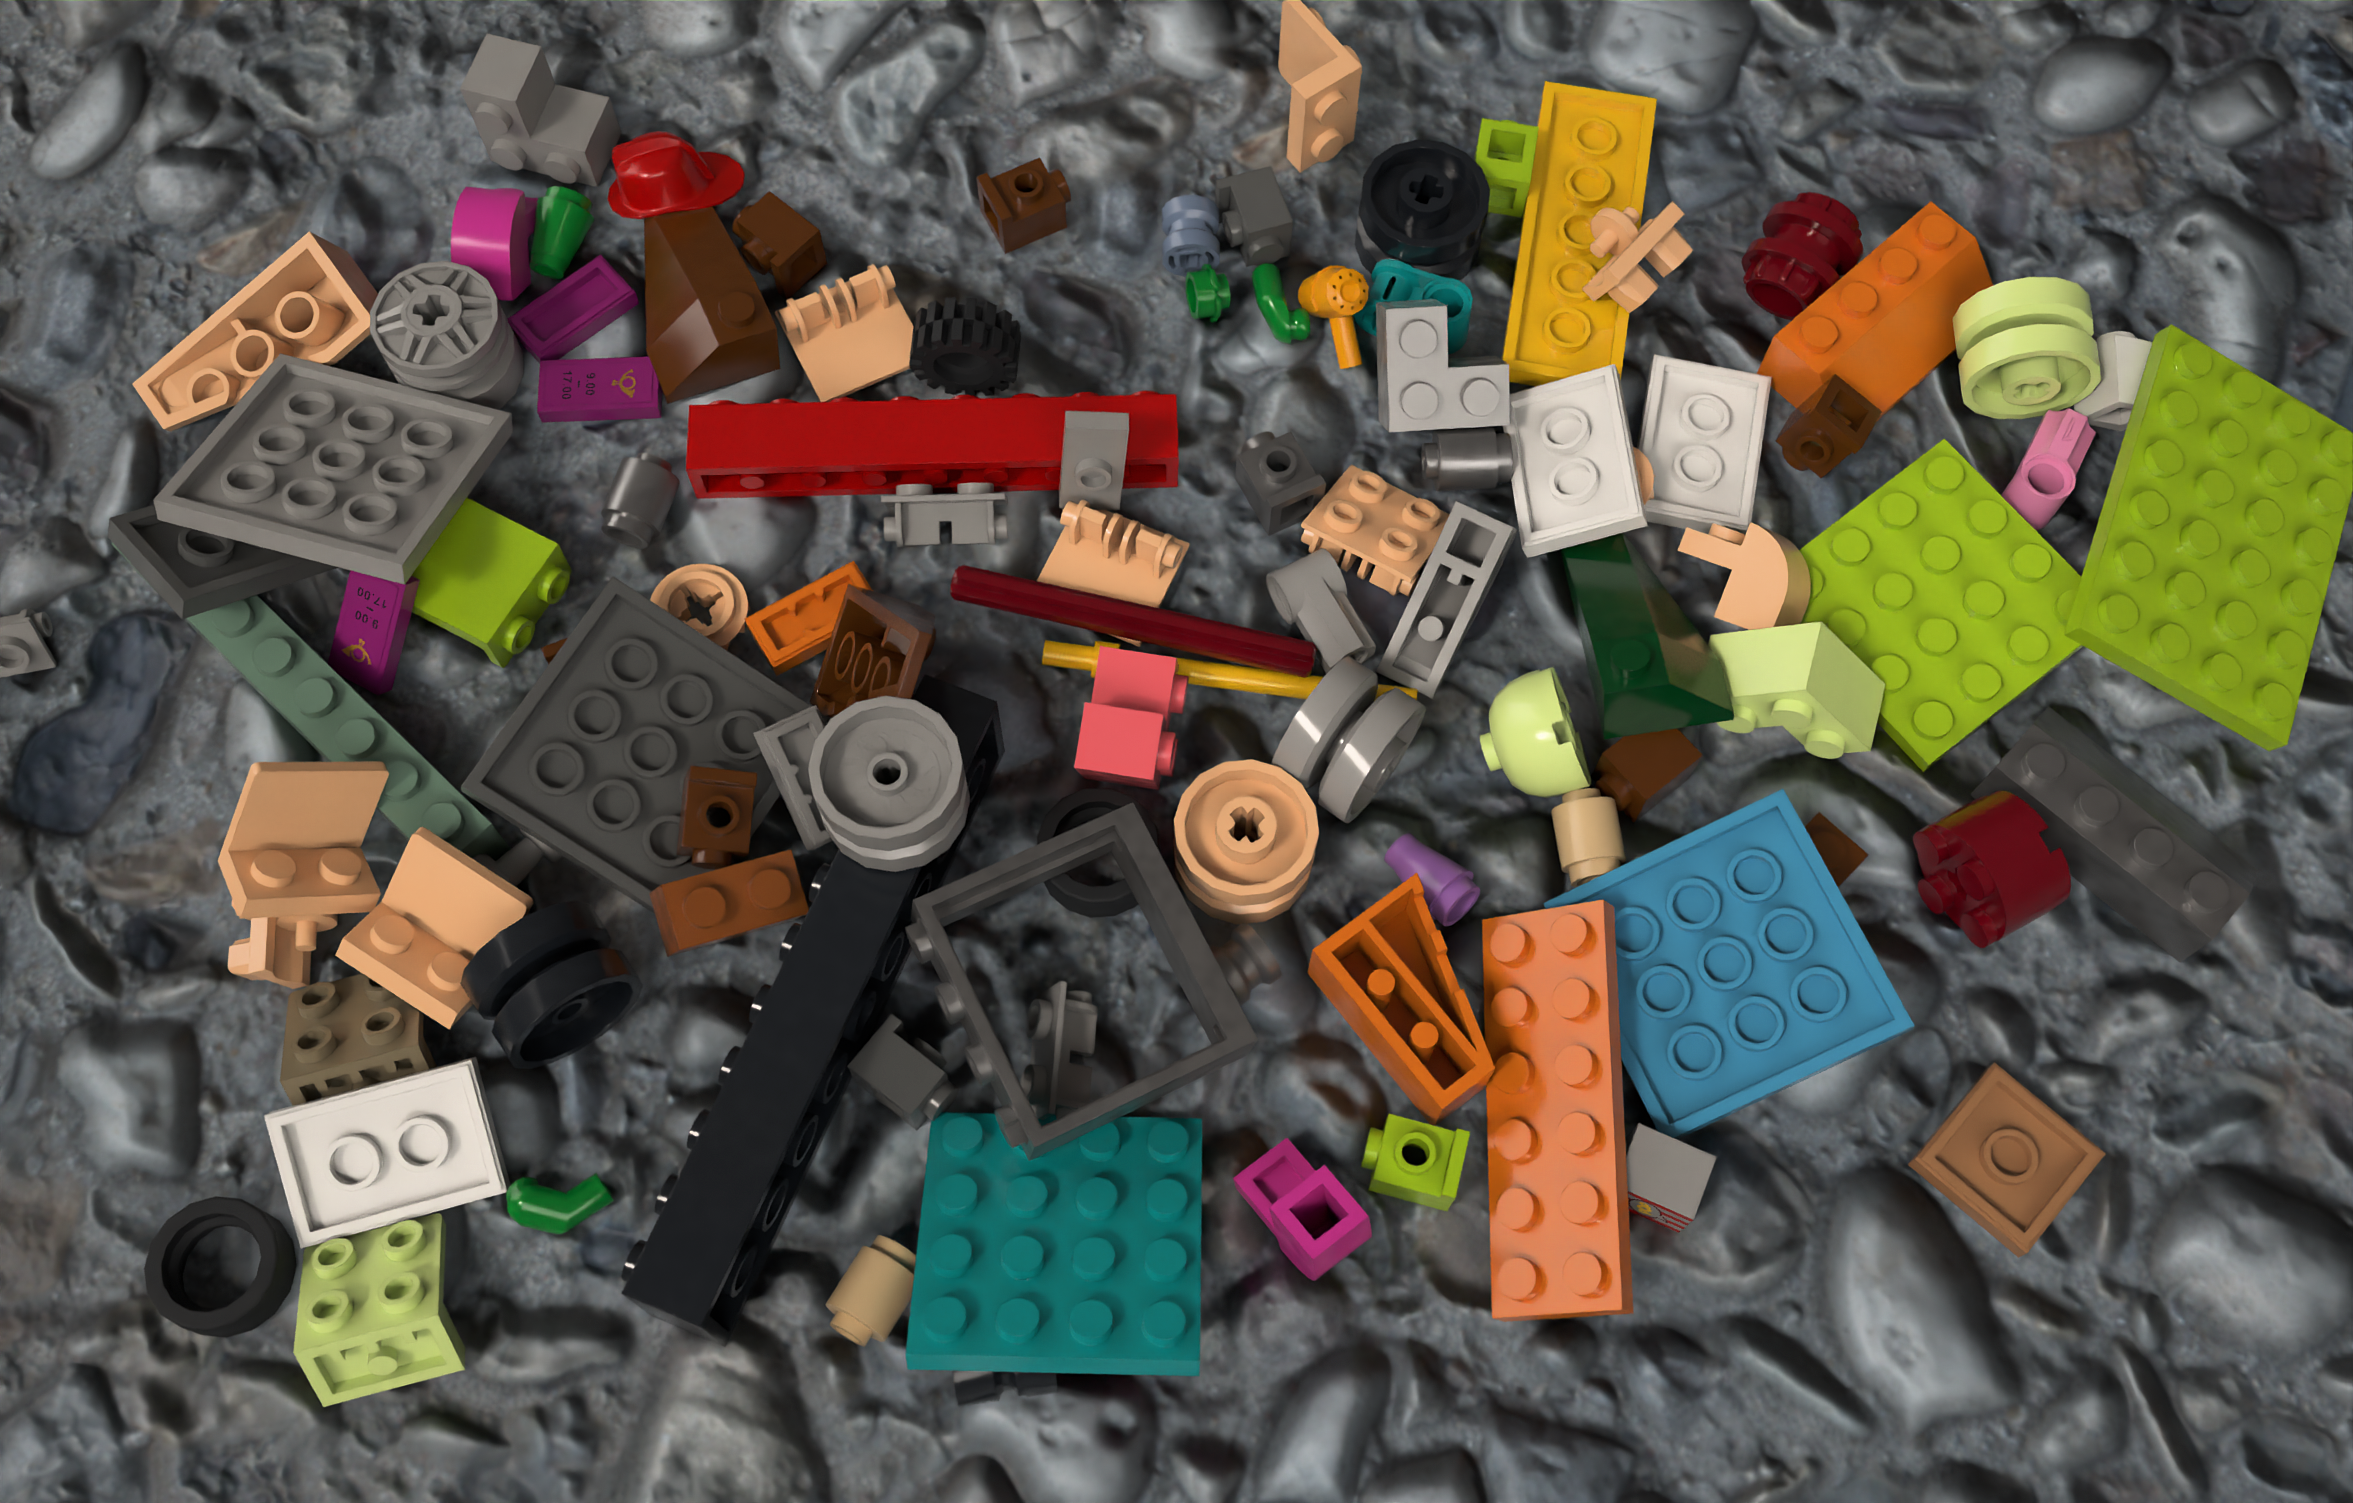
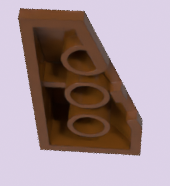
M713 206L644 218L646 352L657 375L667 404L780 369L777 327L755 279Z
M848 584L810 703L813 706L817 705L818 710L824 716L832 718L854 703L882 696L911 699L923 661L927 660L935 643V615L917 604Z

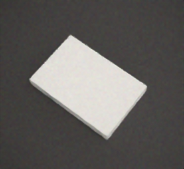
M1654 354L1649 370L1637 449L1648 458L1656 476L1653 484L1654 499L1647 500L1644 505L1647 522L1683 529L1688 527L1703 533H1709L1711 525L1714 523L1746 535L1752 519L1772 377Z
M1615 364L1510 394V425L1503 426L1504 433L1509 434L1511 439L1513 459L1511 482L1521 546L1527 558L1648 526L1620 375Z
M476 1057L271 1111L264 1115L301 1249L324 1243L331 1239L342 1238L507 1192L510 1187V1181Z

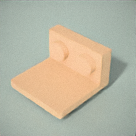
M256 762L251 765L218 858L219 866L240 919L371 912L376 907L381 892L361 849V845L389 776L384 762Z
M420 827L411 835L382 901L343 937L335 956L450 1030L473 1005L460 984L465 967L478 950L500 931L525 917L533 905V899L427 828Z

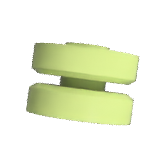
M2026 277L2004 281L1977 292L1960 305L1952 319L1957 356L1961 360L1958 368L1963 403L1977 414L1995 419H2025L2044 416L2048 410L2060 411L2075 405L2089 396L2101 381L2096 340L2092 338L2094 329L2089 294L2078 283L2058 277Z

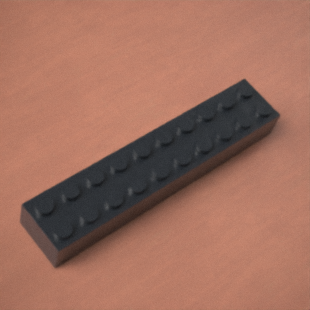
M924 674L916 693L912 694L911 699L939 713L957 736L970 796L964 828L947 851L924 866L897 872L866 868L843 854L839 849L831 865L824 863L819 868L809 891V901L813 903L802 925L794 923L783 940L779 953V960L783 964L772 986L764 984L753 1001L749 1014V1021L753 1025L742 1048L734 1046L722 1064L718 1083L723 1087L711 1111L703 1109L690 1129L687 1148L691 1149V1152L680 1174H671L658 1194L654 1211L659 1217L647 1242L639 1240L634 1245L622 1270V1280L626 1281V1284L621 1294L649 1315L723 1347H726L852 1079L848 1065L870 1040L912 951L905 927L913 924L911 921L913 900L942 887L1005 752L997 701Z

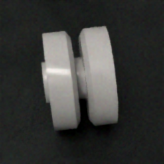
M1350 656L1340 660L1308 696L1281 739L1271 765L1282 768L1302 783L1305 789L1312 787L1321 780L1318 790V804L1347 824L1363 811L1390 778L1412 742L1426 711V707L1397 687L1385 692L1375 700L1378 690V676Z
M892 696L859 701L832 717L814 741L808 772L813 797L821 813L825 829L843 854L866 868L897 872L924 866L947 851L964 828L970 796L957 736L942 716L916 700Z

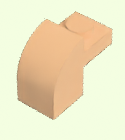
M1751 522L1746 535L1712 523L1708 534L1686 527L1677 551L1732 570L1715 612V618L1748 630L1801 624L1810 598L1811 581L1809 569L1803 555L1790 540Z

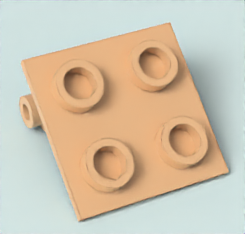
M874 264L867 266V271L850 277L847 282H844L841 277L835 279L836 286L828 289L823 284L819 286L820 293L818 294L814 292L795 301L793 298L787 299V306L774 312L820 402H830L833 399L847 396L910 369L909 361L913 324L893 289L896 287V283L887 265L877 268Z
M1350 465L1302 522L1301 527L1305 530L1302 534L1301 542L1309 545V553H1313L1321 548L1326 549L1332 555L1337 565L1344 555L1341 569L1346 572L1351 568L1357 556L1362 558L1357 577L1362 580L1368 575L1373 564L1376 565L1370 578V583L1388 591L1394 597L1399 592L1409 597L1419 581L1420 575L1417 573L1430 557L1450 514L1438 509L1434 503L1426 499L1416 498L1385 482L1383 478L1373 472L1363 471Z
M1081 500L1079 504L1068 501L1060 519V524L1065 525L1037 581L1160 608L1190 547V543L1175 538L1174 535L1169 533L1165 534L1140 524L1139 521L1127 519L1121 514L1112 513L1107 510L1091 509L1090 503L1086 500ZM1111 635L1138 647L1142 644L1141 641Z

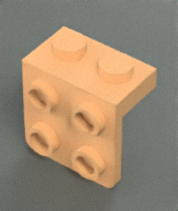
M1284 0L1281 12L1278 68L1282 77L1291 86L1287 159L1301 173L1317 162L1329 161L1339 153L1342 147L1354 141L1362 66L1354 50L1348 45H1342L1326 28L1321 15L1314 8H1307L1301 0Z

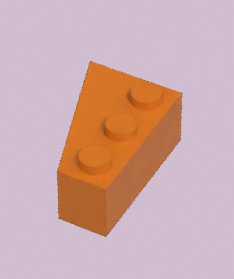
M1415 873L1312 950L1307 973L1428 1123L1436 1126L1485 1088L1495 1070V1066L1465 991L1459 987L1446 954L1447 946L1441 931H1437L1423 897L1425 891L1418 874Z

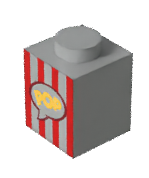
M1638 1123L1625 1139L1629 1211L1679 1233L1694 1220L1717 1157Z

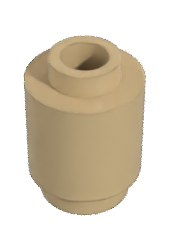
M1596 788L1579 789L1564 794L1562 796L1563 803L1554 807L1551 810L1561 870L1569 874L1571 886L1578 887L1620 867L1626 861L1615 799L1601 797L1600 790Z
M877 1235L870 1247L862 1246L825 1304L835 1314L830 1322V1326L847 1339L864 1347L870 1338L885 1342L912 1299L916 1255L896 1241L882 1235Z

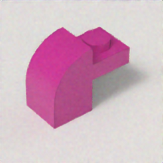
M465 187L459 196L453 216L451 262L469 266L485 277L498 300L514 301L531 284L528 237L534 233L538 198L525 197V192L515 188L487 189Z
M1285 1138L1233 1178L1238 1192L1278 1239L1282 1252L1304 1275L1313 1281H1316L1372 1237L1368 1214L1325 1165L1315 1171L1288 1138Z

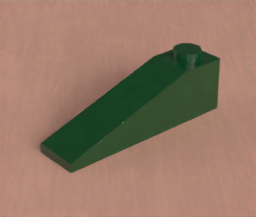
M1624 533L1560 549L1604 739L1734 719V710L1719 659Z

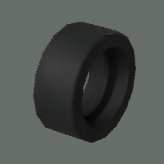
M1108 787L1084 788L1061 798L1045 815L1037 835V845L1065 833L1088 820H1094L1132 802L1158 850L1159 833L1149 811L1131 795ZM1064 872L1044 881L1049 894L1064 908L1089 918L1113 917L1136 907L1138 904L1125 878L1110 886L1091 887L1076 882L1067 872Z
M215 1196L190 1203L165 1222L150 1244L144 1273L147 1294L161 1316L181 1328L199 1335L228 1338L254 1330L277 1312L291 1291L297 1263L293 1240L280 1220L243 1199ZM224 1226L241 1227L251 1233L259 1244L261 1259L256 1278L245 1294L229 1306L218 1309L199 1306L190 1300L184 1290L183 1273L189 1254L199 1240L213 1230Z

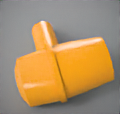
M1329 265L1303 280L1298 289V301L1301 307L1308 311L1309 315L1329 318L1339 368L1345 369L1363 364L1352 315L1362 310L1368 300L1369 286L1364 276L1355 269Z

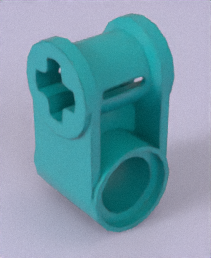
M1385 259L1376 263L1371 274L1374 284L1368 295V300L1363 309L1354 314L1355 321L1363 330L1377 337L1376 302L1436 299L1447 305V316L1451 317L1447 318L1448 354H1453L1464 346L1468 337L1473 303L1471 291L1464 283L1453 278H1446L1413 268L1398 260ZM1394 277H1395V278H1396L1395 284H1392V279H1391V278H1394Z

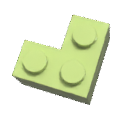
M1822 621L1710 635L1708 646L1721 663L1734 710L1733 720L1716 722L1721 728L1734 733H1750L1754 728L1783 726L1804 745L1806 751L1812 755L1827 759L1839 758L1843 753L1871 751L1885 683Z

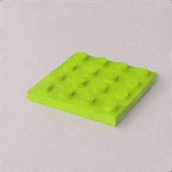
M1945 439L1937 443L1799 550L1807 563L1811 581L1810 598L1801 624L1822 621L1885 683L1877 723L1923 772L2083 647L2064 635L2081 576Z

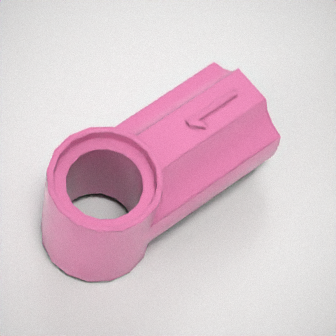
M2070 408L2064 411L2048 410L2045 413L2014 477L2001 494L2036 531L2044 528L2050 522L2075 488V476L2096 434L2088 423V417Z

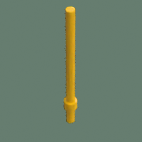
M1045 640L1042 665L1091 671V678H1095L1100 646L1120 649L1121 644L1095 641L1094 646ZM1175 657L1179 664L1178 675L1188 676V684L1307 699L1323 678L1322 676L1315 675L1303 678L1262 668ZM1378 684L1375 700L1385 692L1396 687L1417 700V689Z

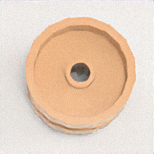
M1253 759L1223 762L1199 774L1182 794L1174 818L1173 856L1175 875L1189 901L1210 917L1233 924L1266 922L1290 909L1306 890L1319 837L1316 807L1302 783L1278 766Z

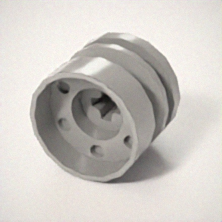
M449 261L420 263L398 273L379 291L370 310V333L398 384L500 410L516 394L524 375L523 352L497 296L485 277L469 266Z

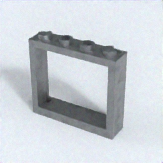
M1133 802L913 900L911 914L913 924L905 927L911 947L921 964L931 960L942 984L935 986V993L942 1011L950 1024L961 1021L972 1045L964 1048L969 1066L981 1086L991 1082L1002 1107L995 1110V1116L1002 1134L1011 1148L1021 1144L1029 1161L1247 1056L1258 1040ZM1108 852H1112L1212 1045L1041 1126L943 927Z

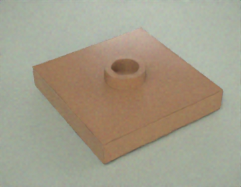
M1994 1062L1985 1069L1908 1165L2019 1258L2029 1252L2106 1153Z

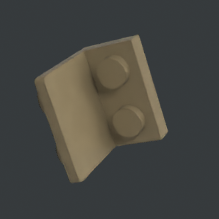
M363 973L331 982H317L304 989L292 992L288 997L280 1083L292 1106L437 1067L423 1037L424 1013Z

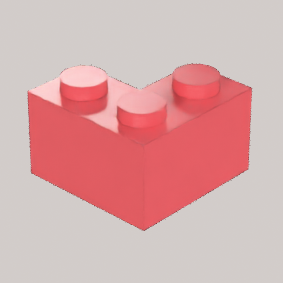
M1100 646L1091 703L1085 702L1074 765V768L1084 779L1159 790L1161 775L1173 777L1178 739H1176V733L1169 732L1171 713L1183 714L1189 678L1188 676L1178 675L1179 664L1177 658Z

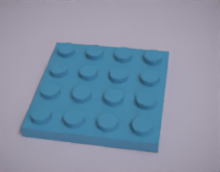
M1784 789L1543 903L1545 909L1597 900H1605L1614 906L1621 1060L1656 1130L1675 1139L1682 1138L1913 1030L1915 1026Z

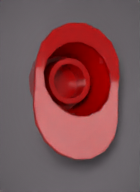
M648 132L633 138L629 142L616 145L612 149L616 179L609 188L607 200L613 212L623 218L632 219L649 218L671 212L704 209L720 205L735 197L744 186L745 173L740 163L727 155L715 152H697L690 142L671 132Z

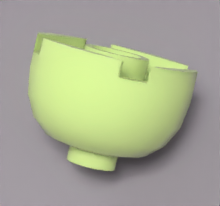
M1553 667L1526 673L1510 681L1499 691L1489 709L1490 732L1480 735L1483 754L1491 772L1503 769L1514 787L1528 795L1544 798L1563 796L1568 792L1591 785L1589 767L1579 732H1575L1569 714L1572 712L1569 702Z

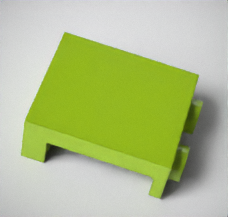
M466 498L412 574V576L420 580L412 612L480 647L485 651L492 663L504 668L514 654L521 653L529 645L534 635L535 624L549 604H555L562 598L569 585L572 570L558 543Z

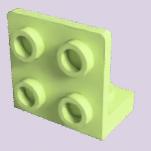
M440 1213L401 1221L342 1238L331 1239L324 1243L309 1246L304 1250L293 1353L323 1407L465 1370V1346L443 1303L446 1223Z

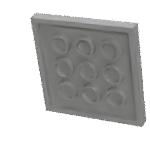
M280 353L154 498L157 519L405 585L513 433L512 413Z

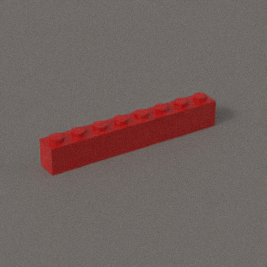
M1143 390L1131 395L1105 396L1093 392H1079L1072 396L1040 397L1031 393H1021L1011 398H979L974 395L964 394L954 396L951 399L920 400L912 396H898L886 401H859L854 398L840 397L830 402H797L792 399H776L770 403L738 404L729 400H717L709 405H689L686 472L697 499L896 494V486L903 484L933 485V493H957V484L993 483L994 492L1059 490L1065 411L1129 413V435L1122 489L1178 487L1179 468L1176 394H1160L1155 391Z

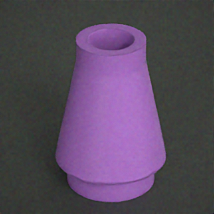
M1411 833L1404 834L1398 838L1385 854L1384 861L1395 871L1402 883L1415 873L1418 874L1425 891L1423 897L1432 919H1437L1445 927L1459 921L1472 908L1480 895V888L1473 882V872L1421 843Z

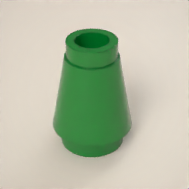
M551 186L547 188L545 196L537 199L531 250L532 257L529 263V267L533 271L552 279H562L564 277L566 269L569 267L594 222V217L591 214L593 204L586 196L569 188Z

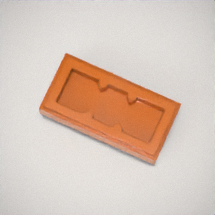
M855 561L744 618L748 630L776 676L827 650L848 584L873 591Z

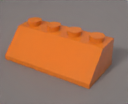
M1930 201L1774 335L1757 374L1772 377L1770 386L1796 409L1836 374L1882 411L1878 418L1879 420L1957 351L1952 320L1962 303L1977 292L1993 286L1976 237ZM1832 406L1829 407L1828 410L1845 424L1849 425L1851 423Z

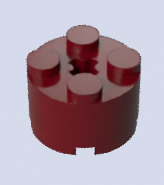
M1995 791L1988 796H1981L1913 835L1914 846L1918 852L1919 863L1925 877L1919 880L1917 884L1922 900L1932 912L1936 914L1946 912L1965 932L1969 940L1979 948H1986L2063 903L2070 895L2071 876L2061 847L2050 853L2038 834L2049 828L2041 816L2024 800L2007 791Z

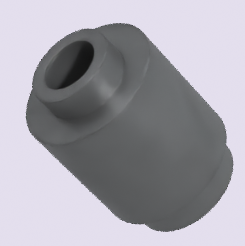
M1493 428L1435 430L1432 443H1423L1421 464L1424 480L1433 479L1436 491L1494 489L1497 482H1509L1512 476L1513 464L1510 436L1508 433L1495 434Z
M639 453L636 458L628 457L622 459L601 510V516L605 519L601 530L605 535L621 544L639 549L647 548L651 538H656L660 535L680 484L679 479L671 473L672 466L667 461L648 453Z

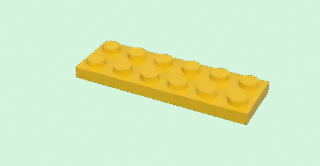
M1545 81L1537 122L1539 130L1532 176L1524 207L1501 358L1509 364V382L1540 386L1612 364L1616 365L1621 380L1629 312L1614 301L1607 292L1593 301L1582 290L1614 256L1608 252L1603 258H1598L1591 252L1590 245L1595 241V238L1591 232L1590 222L1601 209L1613 208L1622 212L1626 207H1632L1640 216V219L1634 224L1637 231L1641 227L1657 98Z

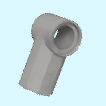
M1321 548L1267 574L1266 583L1275 607L1288 624H1297L1306 641L1313 642L1316 645V658L1326 674L1340 660L1347 656L1362 664L1374 655L1376 645L1346 597L1347 588L1341 570L1326 549Z

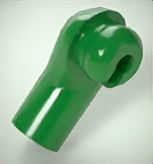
M1265 263L1256 267L1251 276L1256 303L1275 339L1286 344H1291V340L1307 339L1310 336L1309 313L1304 308L1288 310L1281 275L1277 266Z
M597 1172L567 1192L538 1185L537 1179L532 1177H523L514 1181L506 1192L507 1211L515 1222L523 1227L555 1235L568 1232L615 1201L610 1190Z

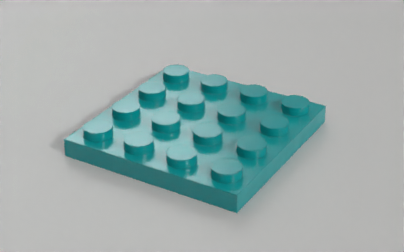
M942 1112L935 1121L931 1120L905 1354L907 1370L1199 1376L1202 1118L1119 1117L1030 1161L1021 1144L1014 1148L1009 1146L998 1125L995 1114ZM1056 1115L1044 1120L1038 1119V1121L1043 1126L1056 1120Z

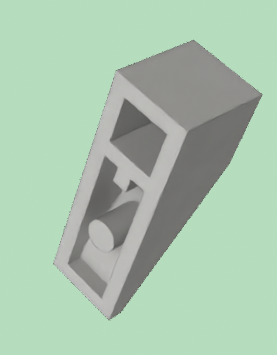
M1455 502L1376 670L1377 673L1409 688L1417 689V692L1430 698H1434L1494 583L1518 529L1462 503Z

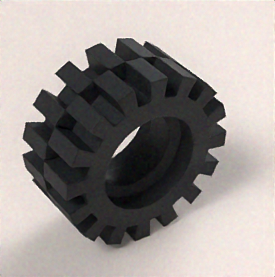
M956 297L945 298V306H942L937 300L928 303L927 309L921 307L917 312V318H914L909 361L910 369L915 370L914 376L919 380L927 379V386L937 389L943 385L945 386V393L955 395L956 389L965 390L966 395L974 396L976 395V390H981L985 396L993 395L995 388L1004 391L1009 388V382H1015L1018 373L1022 333L1020 332L1018 320L1012 321V314L1007 310L996 313L997 305L987 302L984 307L976 306L977 299L966 297V304H958Z

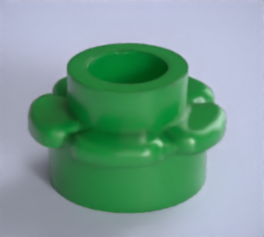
M1203 264L1201 270L1186 274L1185 290L1191 316L1193 319L1209 317L1211 322H1216L1221 315L1222 309L1229 308L1230 289L1226 275L1224 273L1216 274V271L1212 269L1210 264Z

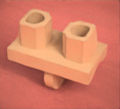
M1672 201L1655 219H1649L1637 231L1634 224L1640 219V216L1634 208L1626 207L1622 212L1613 208L1601 209L1590 222L1591 232L1595 238V241L1590 245V250L1598 258H1603L1608 252L1614 256L1582 290L1593 301L1607 292L1614 301L1629 313L1642 305L1658 289L1659 285L1638 263L1645 257L1665 277L1678 267L1693 251L1687 241L1674 227L1684 215V212Z
M232 899V907L235 909L237 916H239ZM338 914L245 918L251 921L250 938L236 940L233 945L229 946L228 970L232 974L249 980H269L291 989L309 986L311 951L316 949L317 932L327 931L337 926Z

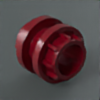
M1814 192L1799 193L1795 201H1784L1775 204L1763 221L1762 228L1765 237L1754 240L1742 258V267L1746 273L1743 281L1746 284L1747 294L1759 307L1777 317L1792 321L1840 280V276L1848 273L1859 263L1864 249L1860 240L1862 233L1859 230L1857 217L1841 202Z

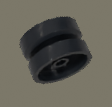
M1417 139L1393 145L1375 157L1363 176L1355 235V247L1361 264L1372 274L1377 262L1393 259L1402 261L1413 268L1458 281L1466 277L1478 258L1482 231L1485 227L1489 210L1490 187L1482 168L1466 152L1439 141ZM1391 278L1392 284H1395L1396 278Z
M576 900L563 902L526 915L500 931L479 949L464 969L460 983L483 1019L495 1021L492 1034L515 1068L532 1069L551 1064L579 1051L618 1023L639 998L643 988L639 976L621 950L609 948L612 939L588 903Z

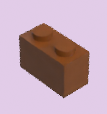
M791 849L665 883L649 893L667 957L788 923L807 915L809 911Z

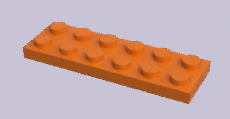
M1597 900L1482 919L1485 1043L1495 1066V1070L1486 1084L1492 1318L1503 1322L1634 1314L1614 906L1605 900Z

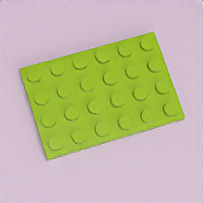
M2171 324L2156 333L2064 635L2267 751L2286 746L2353 492V432Z

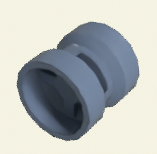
M1183 195L1166 202L1162 208V230L1167 236L1162 243V261L1166 270L1186 277L1188 272L1201 270L1203 264H1210L1212 269L1215 270L1220 264V243L1214 236L1219 230V208L1216 203L1207 197L1199 195Z

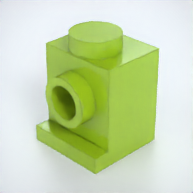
M1482 118L1474 161L1482 168L1490 187L1489 213L1522 218L1531 182L1539 127L1519 124L1511 120L1499 121Z
M1388 1114L1383 1130L1370 1127L1361 1167L1373 1170L1368 1190L1448 1211L1456 1198L1470 1132L1458 1128L1456 1131ZM1405 1146L1424 1150L1427 1160L1419 1166L1410 1165L1404 1160L1402 1149Z

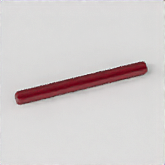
M966 565L955 569L951 580L950 595L957 601L1305 678L1310 676L1316 658L1317 649L1313 642Z

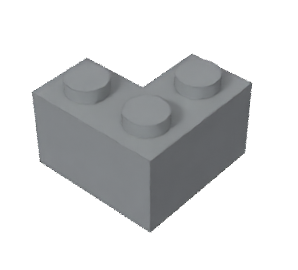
M486 33L460 90L490 160L510 170L525 169L550 175L552 178L563 183L579 182L598 187L612 156V149L617 145L622 133L610 97L555 84L542 46Z
M1436 299L1376 302L1379 423L1388 432L1510 425L1509 364L1497 356L1448 358L1447 305Z

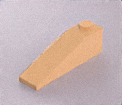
M309 231L132 385L162 428L170 432L236 405L280 353L327 366L336 364L371 334L370 310L378 293L346 250Z

